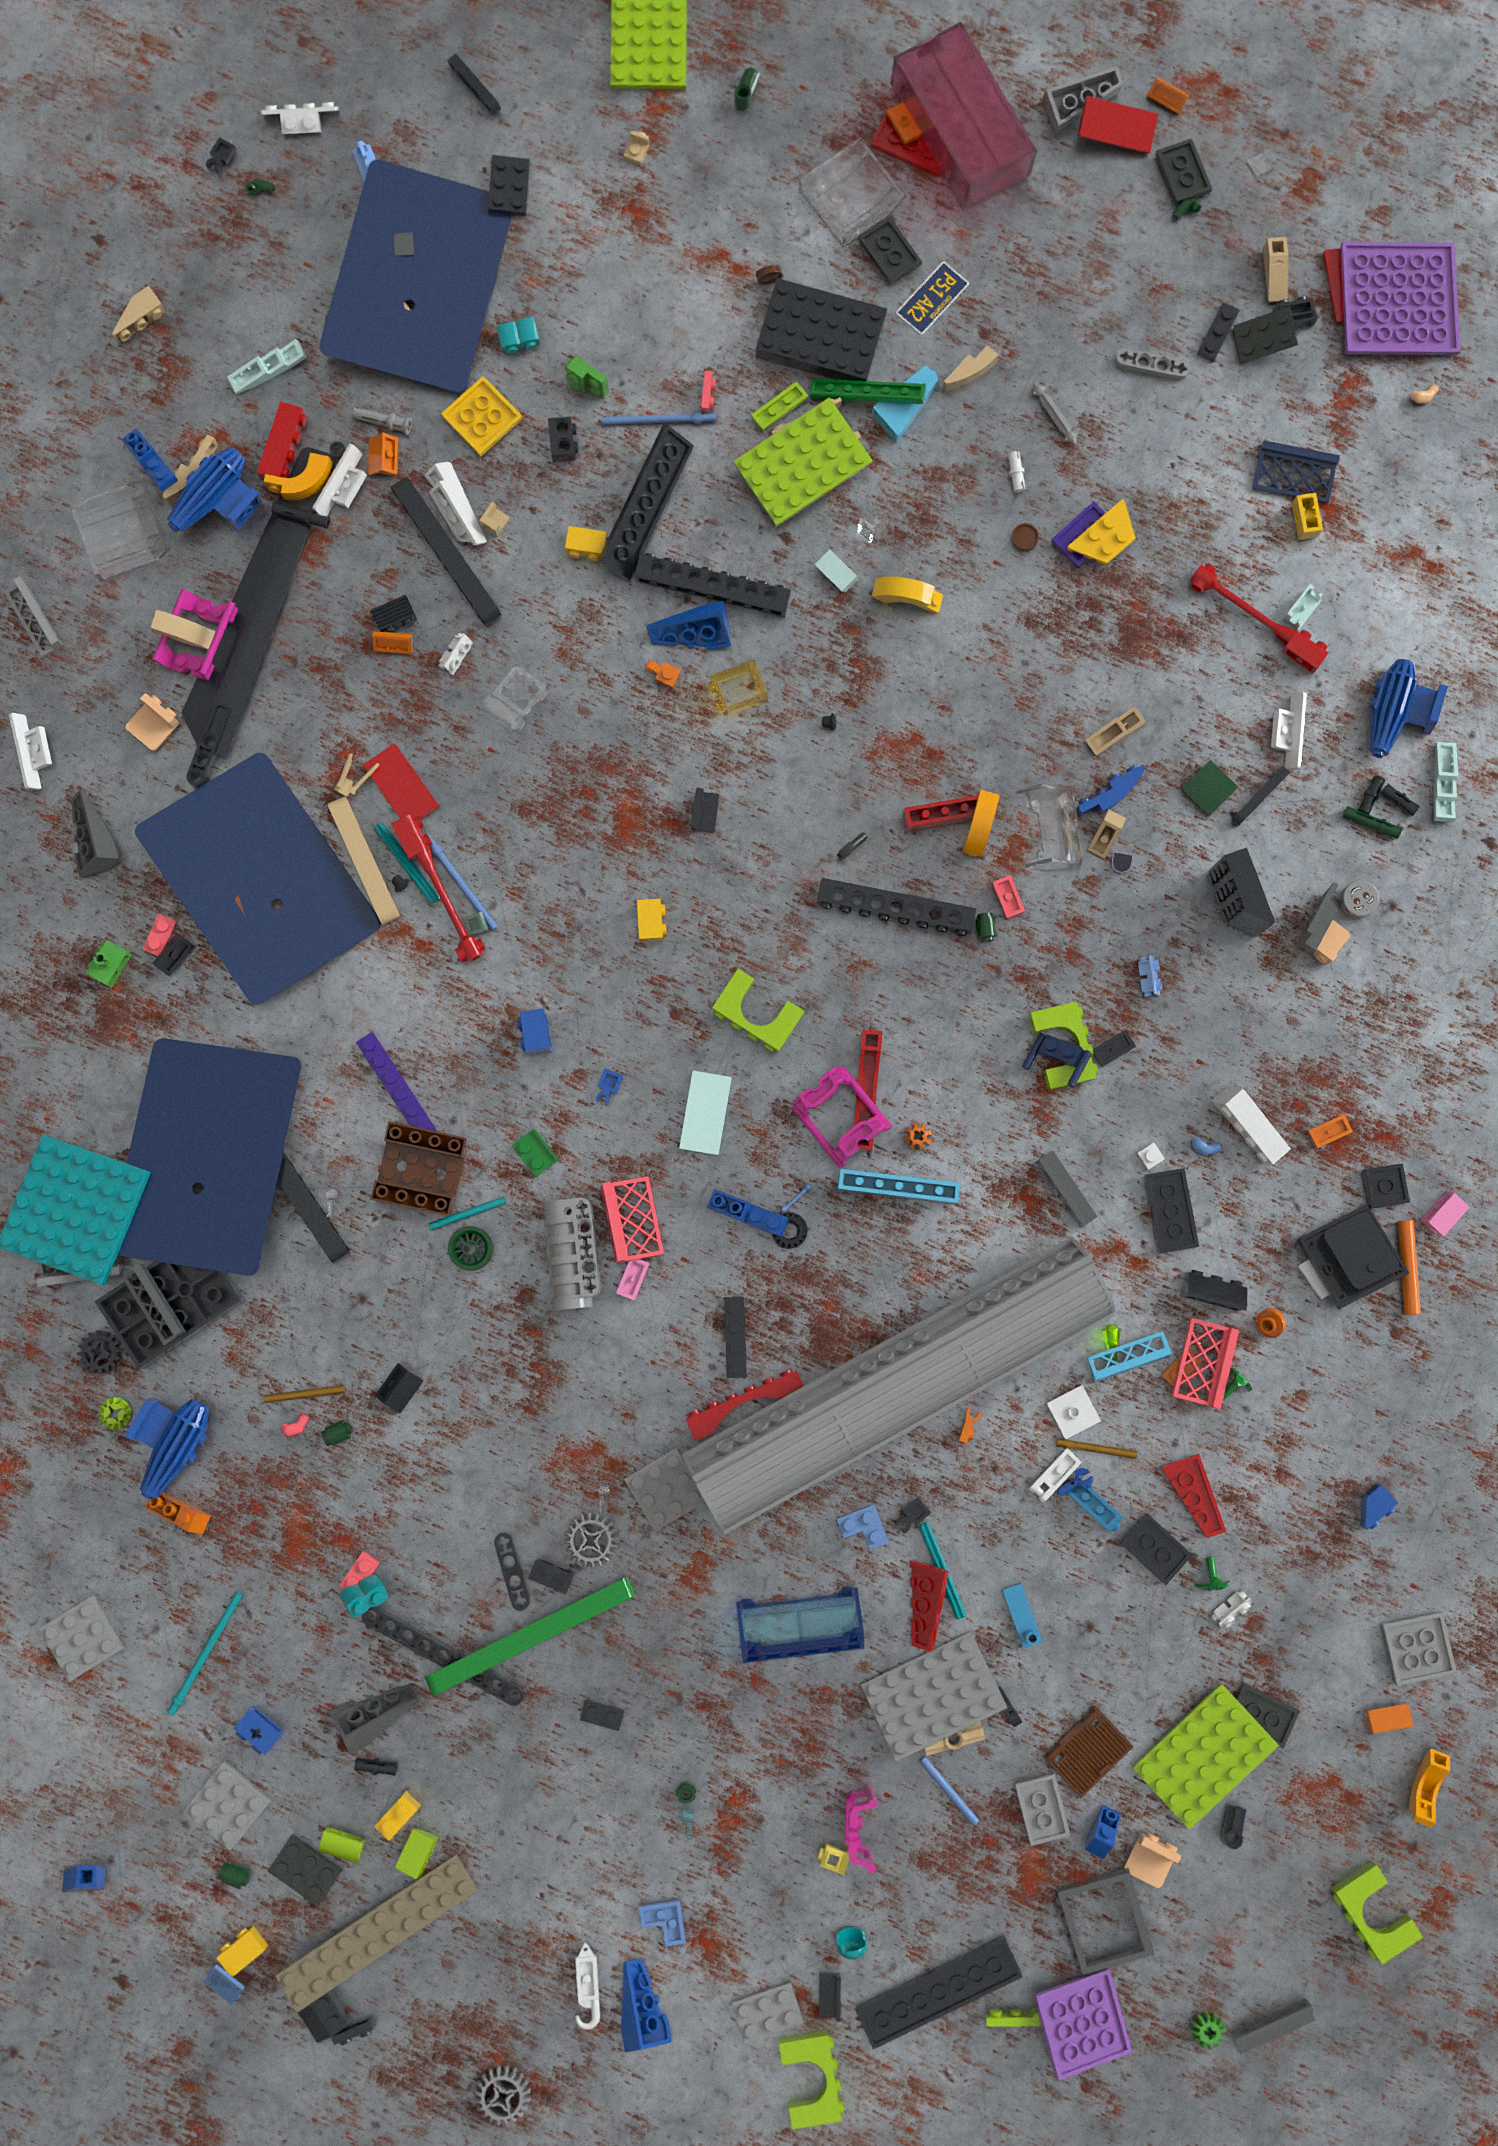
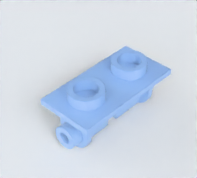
M358 141L356 149L352 150L365 182L369 164L376 159L370 144L366 145L363 141Z
M1149 955V960L1147 957L1139 958L1140 976L1147 975V979L1140 980L1144 997L1152 996V992L1160 996L1162 983L1157 975V971L1160 970L1158 959H1155L1152 955Z

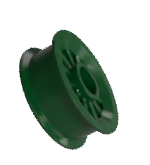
M465 1226L452 1234L448 1242V1254L451 1261L457 1267L468 1271L478 1270L487 1265L492 1258L493 1242L484 1230L475 1226ZM464 1235H466L467 1241L462 1238ZM459 1239L463 1242V1245L458 1244ZM481 1240L484 1241L483 1244H479V1245H478V1243H479ZM469 1243H474L476 1246V1250L472 1254L466 1252V1246ZM456 1246L462 1247V1249L456 1250ZM485 1247V1251L480 1250L479 1248ZM463 1252V1254L460 1257H458L457 1254ZM478 1252L484 1253L483 1257H481L478 1254Z

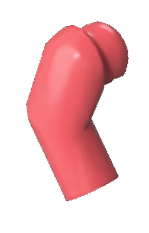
M301 1413L296 1423H284L280 1430L287 1437L301 1434L310 1417Z

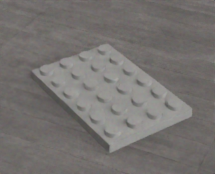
M971 1632L861 1684L896 1762L1008 1709Z

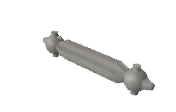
M1034 382L1032 395L1039 396L1040 403L1059 431L1065 434L1064 442H1069L1076 446L1078 433L1071 431V427L1050 395L1045 393L1046 386Z

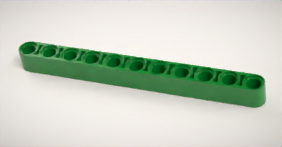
M628 1577L424 1677L432 1696H435L636 1596V1593Z

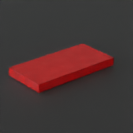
M1086 96L1078 137L1149 154L1158 114Z
M885 113L870 148L939 177L955 142L928 130L926 135L925 130L924 134L922 132L921 137L905 145ZM935 148H937V150L939 149L942 151V153L939 152V156L936 153Z
M1340 248L1327 249L1323 251V258L1335 325L1344 324Z
M395 743L363 764V767L368 772L376 763H379V767L370 777L399 818L413 814L415 818L419 816L422 820L440 807Z

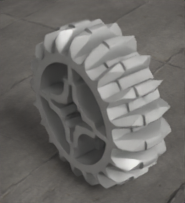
M588 1512V1519H585L584 1514H580V1522L577 1518L573 1519L576 1526L572 1524L567 1526L572 1532H565L564 1535L570 1537V1539L564 1540V1544H570V1547L565 1549L566 1552L573 1551L569 1556L570 1559L574 1558L575 1555L578 1557L575 1562L576 1564L584 1560L583 1567H586L587 1563L591 1562L590 1566L594 1568L595 1561L598 1562L599 1566H602V1558L609 1562L610 1559L607 1554L615 1555L611 1548H618V1545L612 1542L617 1541L619 1537L612 1536L613 1533L617 1532V1528L612 1530L609 1528L613 1524L612 1521L608 1524L604 1523L607 1520V1516L599 1520L600 1513H596L595 1518H592V1513ZM594 1523L601 1526V1528L596 1532H591L584 1527V1524ZM579 1529L584 1541L577 1548L575 1545V1534ZM606 1532L608 1545L604 1551L599 1543V1538ZM599 1533V1535L596 1537L594 1541L596 1543L595 1545H592L591 1543L590 1545L587 1544L585 1547H583L588 1540L587 1535H591L592 1537V1535L595 1536ZM587 1548H592L599 1555L589 1557L581 1552Z
M498 2065L496 2072L493 2068H490L489 2075L484 2073L482 2075L483 2080H478L477 2085L479 2088L475 2089V2094L478 2096L475 2098V2103H480L477 2107L478 2111L484 2110L483 2118L488 2115L490 2116L489 2123L496 2119V2124L500 2125L501 2120H504V2124L507 2126L509 2119L515 2123L517 2116L523 2117V2110H528L529 2105L527 2103L530 2102L531 2096L527 2094L531 2092V2088L526 2087L529 2082L528 2079L522 2080L523 2072L516 2075V2067L511 2072L508 2071L509 2065H506L504 2070ZM502 2080H507L513 2084L506 2085ZM493 2083L495 2093L491 2095L490 2099H487L486 2089ZM518 2091L520 2100L516 2106L512 2107L511 2097ZM500 2092L506 2093V2098H503V2096L499 2097ZM494 2106H501L504 2110H498Z

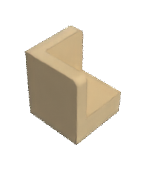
M492 502L479 521L482 528L498 537L509 521V516L498 510L496 504Z

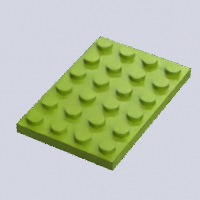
M611 0V89H686L687 0Z
M830 397L733 461V464L776 527L873 463V460Z
M1220 1683L1148 1750L1132 1768L1190 1830L1279 1745L1225 1686Z

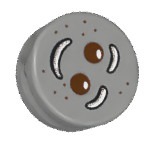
M1352 882L1340 894L1339 900L1342 901L1340 907L1351 918H1365L1373 913L1379 904L1378 891L1369 882Z

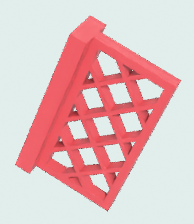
M649 1176L613 1183H602L601 1192L615 1264L664 1255ZM645 1182L646 1191L643 1196L633 1190L636 1183ZM623 1186L628 1190L623 1199L616 1195L614 1187ZM630 1192L640 1198L635 1207L625 1201ZM642 1200L650 1206L647 1215L636 1209ZM622 1204L632 1209L627 1219L619 1213V1208ZM634 1211L644 1217L639 1226L629 1221ZM646 1219L654 1226L651 1234L640 1228ZM626 1223L636 1229L631 1238L623 1233V1227ZM638 1231L648 1237L643 1246L633 1240ZM649 1239L657 1243L658 1251L650 1252L644 1248ZM630 1242L640 1248L637 1255L628 1256L627 1246Z
M1190 1318L1171 1396L1221 1409L1239 1330ZM1195 1323L1200 1324L1204 1330V1333L1198 1337L1193 1332ZM1215 1329L1222 1330L1221 1339L1215 1342L1210 1333ZM1207 1335L1212 1345L1203 1350L1198 1340ZM1196 1343L1200 1352L1191 1357L1188 1351L1189 1346ZM1214 1347L1217 1356L1216 1359L1210 1362L1205 1352ZM1202 1355L1207 1364L1198 1369L1194 1359ZM1191 1362L1195 1372L1186 1376L1184 1366ZM1209 1367L1212 1377L1205 1381L1201 1372ZM1198 1375L1202 1384L1194 1389L1189 1379ZM1186 1382L1191 1391L1185 1395L1178 1394L1180 1385ZM1203 1387L1208 1392L1206 1401L1200 1400L1196 1391Z

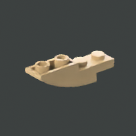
M207 434L205 439L200 441L195 456L193 455L190 458L189 466L181 464L179 468L175 469L173 474L178 481L163 491L162 497L167 504L171 505L177 502L186 486L187 476L200 467L199 463L204 457L213 455L218 446L214 437Z

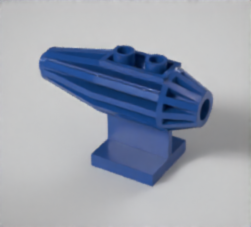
M229 447L217 454L204 457L199 463L200 467L187 476L186 486L167 518L169 521L167 525L176 533L178 530L183 532L215 509L237 531L262 503L259 492L254 488L250 489L240 480L246 463L244 456L235 448Z
M1397 659L1387 672L1384 673L1382 679L1378 678L1375 690H1378L1376 697L1373 696L1369 707L1372 708L1369 751L1377 758L1387 756L1406 722L1423 726L1422 733L1430 735L1438 722L1448 686L1440 684L1437 690L1419 686L1415 664L1406 659Z
M154 1397L145 1400L125 1437L130 1440L137 1439L153 1448L140 1486L141 1495L150 1500L158 1498L188 1463L192 1464L195 1460L197 1447H202L208 1437L205 1433L208 1430L209 1407L205 1404L191 1399L177 1411L173 1412L160 1405V1401Z

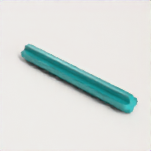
M377 824L374 827L376 833L429 903H435L439 899L438 894L413 861H410L404 849L385 824Z
M928 1522L920 1524L919 1529L934 1566L948 1570L930 1524ZM949 1573L945 1593L955 1618L958 1620L964 1618L966 1613Z

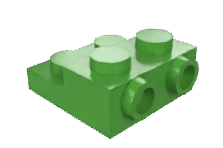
M575 356L573 360H569L564 367V370L567 371L566 378L569 379V385L575 391L580 390L585 394L589 389L595 396L600 395L604 399L609 394L606 376L578 356Z

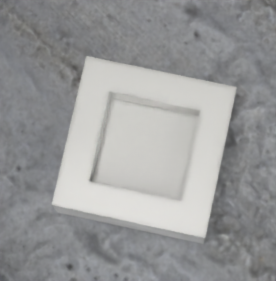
M1155 1143L1136 1153L1147 1170L1165 1159Z

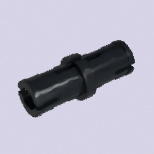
M1373 776L1368 790L1364 792V798L1358 811L1370 815L1372 807L1378 801L1380 790L1386 781L1383 777Z
M1389 783L1381 791V794L1394 802L1396 807L1399 806L1411 816L1420 808L1419 805L1406 797L1407 794L1399 792Z
M357 1757L354 1770L371 1772L373 1775L386 1774L396 1776L398 1762L380 1761V1758L371 1760Z

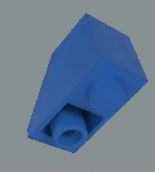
M1377 1483L1362 1496L1360 1526L1364 1529H1373L1380 1524L1379 1520L1384 1515L1389 1516L1395 1511L1394 1507L1399 1504L1383 1484Z
M1102 1805L1088 1833L1084 1850L1104 1859L1114 1846L1121 1814Z
M98 1865L76 1866L64 1870L62 1892L104 1890L106 1869Z

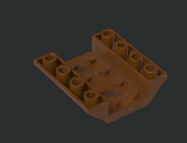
M388 1121L384 1138L386 1142L378 1179L374 1181L370 1200L450 1216L465 1161L467 1138ZM404 1160L407 1163V1168L405 1171L400 1172L397 1170L396 1165L399 1161ZM438 1169H444L446 1172V1176L442 1180H438L435 1177Z

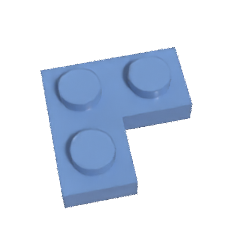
M874 1504L836 1518L843 1538L863 1531L870 1550L889 1543Z
M680 1899L639 1905L642 1928L662 1925L665 1947L686 1943Z

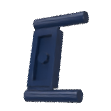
M1039 1033L1022 1068L1029 1070L1037 1054L1075 1068L1067 1083L1068 1086L1074 1088L1092 1053L1088 1050H1083L1080 1046Z

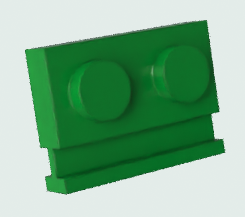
M534 1128L512 1145V1148L535 1177H538L559 1160Z

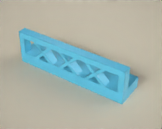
M1162 1331L1089 1356L1087 1360L1092 1371L1093 1382L1095 1383L1168 1358L1172 1353ZM1159 1337L1164 1346L1160 1350L1149 1347L1152 1340ZM1139 1345L1145 1348L1143 1355L1137 1357L1131 1354L1133 1346ZM1119 1351L1126 1354L1124 1362L1117 1363L1111 1360L1114 1353ZM1101 1358L1108 1362L1105 1369L1097 1371L1093 1360Z

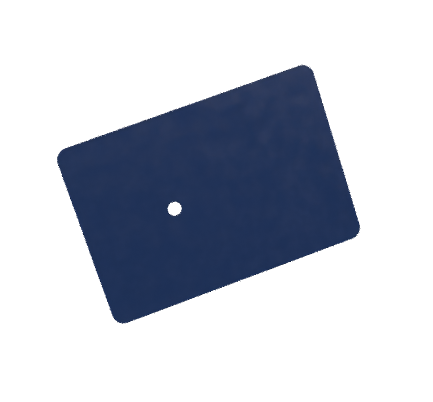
M380 159L373 160L369 164L321 337L320 351L329 357L454 392L463 391L468 383L512 215L488 212L489 191ZM413 233L414 256H395L394 234ZM405 301H414L415 308L413 310L405 309Z
M256 753L141 822L135 828L136 837L246 998L252 1004L259 1005L373 934L381 926L377 913L271 760L264 753ZM237 895L239 896L244 914L235 901ZM274 899H280L283 902V906L281 909L275 910L271 907V902Z
M166 1038L158 1039L154 1043L126 1163L149 1171L151 1174L117 1256L246 1276L254 1275L258 1271L301 1071V1062L298 1058ZM201 1183L204 1190L201 1194L193 1193L192 1187L194 1184Z

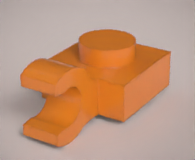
M648 660L645 666V670L657 675L655 681L672 689L681 672V669L664 661L659 666L654 661Z
M971 1408L966 1409L958 1441L967 1443L968 1440H972L975 1431L972 1428L973 1422L980 1419V1411L977 1412L975 1417H971Z

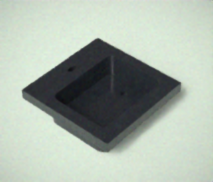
M1368 1204L1297 1240L1338 1310L1409 1274Z

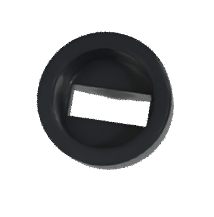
M339 441L333 442L330 445L331 454L336 458L343 456L346 450L344 444ZM341 447L343 449L342 451H339L337 453L333 452L334 450H337Z

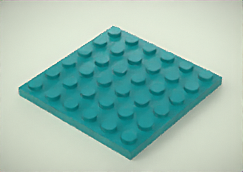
M42 1134L1 1232L0 1248L105 1286L151 1172Z

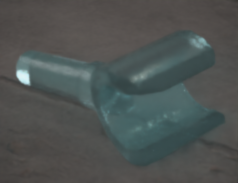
M684 1809L681 1821L687 1822V1839L691 1840L694 1812Z

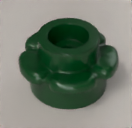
M687 1782L682 1783L676 1790V1796L681 1803L692 1802L696 1797L695 1787Z

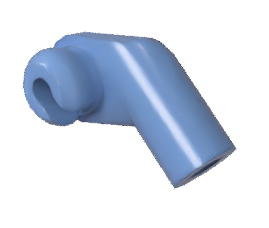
M1195 1137L1191 1142L1193 1149L1203 1156L1221 1151L1219 1142L1208 1145L1200 1137Z

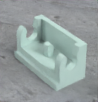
M830 549L815 564L842 592H846L859 580L857 575Z
M1309 584L1283 618L1284 622L1299 631L1321 602L1322 593H1314V586Z

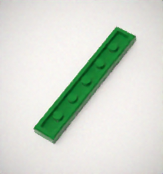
M813 378L809 395L810 399H828L830 397V399L834 400L840 398L841 400L923 404L926 384Z

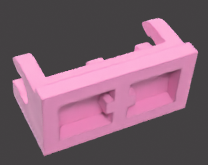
M1446 1191L1420 1221L1433 1233H1438L1444 1237L1470 1207L1456 1193Z

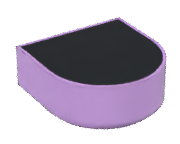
M1113 852L1112 869L1119 874L1126 873L1131 868L1133 855Z

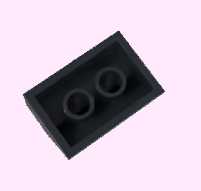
M1192 1270L1191 1273L1187 1272L1184 1275L1180 1296L1235 1311H1246L1248 1288L1242 1286V1282L1230 1280V1283L1222 1281L1223 1277L1211 1275V1278L1203 1276L1201 1271Z
M334 1988L298 2012L316 2043L331 2038L347 2027L352 2020V2016Z

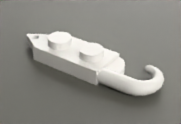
M585 1942L579 1955L575 1958L579 2004L585 2008H591L592 2019L589 2023H583L578 2015L575 2019L579 2027L589 2030L594 2028L599 2022L600 2005L597 1955L593 1954Z

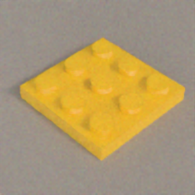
M484 376L441 413L442 418L480 457L523 419L522 415Z

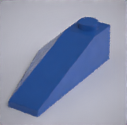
M723 601L705 604L646 626L652 644L670 646L679 644L688 645L690 648L699 646L710 650L731 646L729 621Z

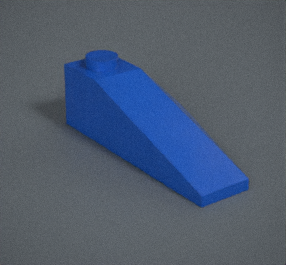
M642 1959L623 1962L621 2033L625 2053L672 2043L666 2014L661 2012L658 2005L660 2002L658 1996H654L651 1989V1980Z

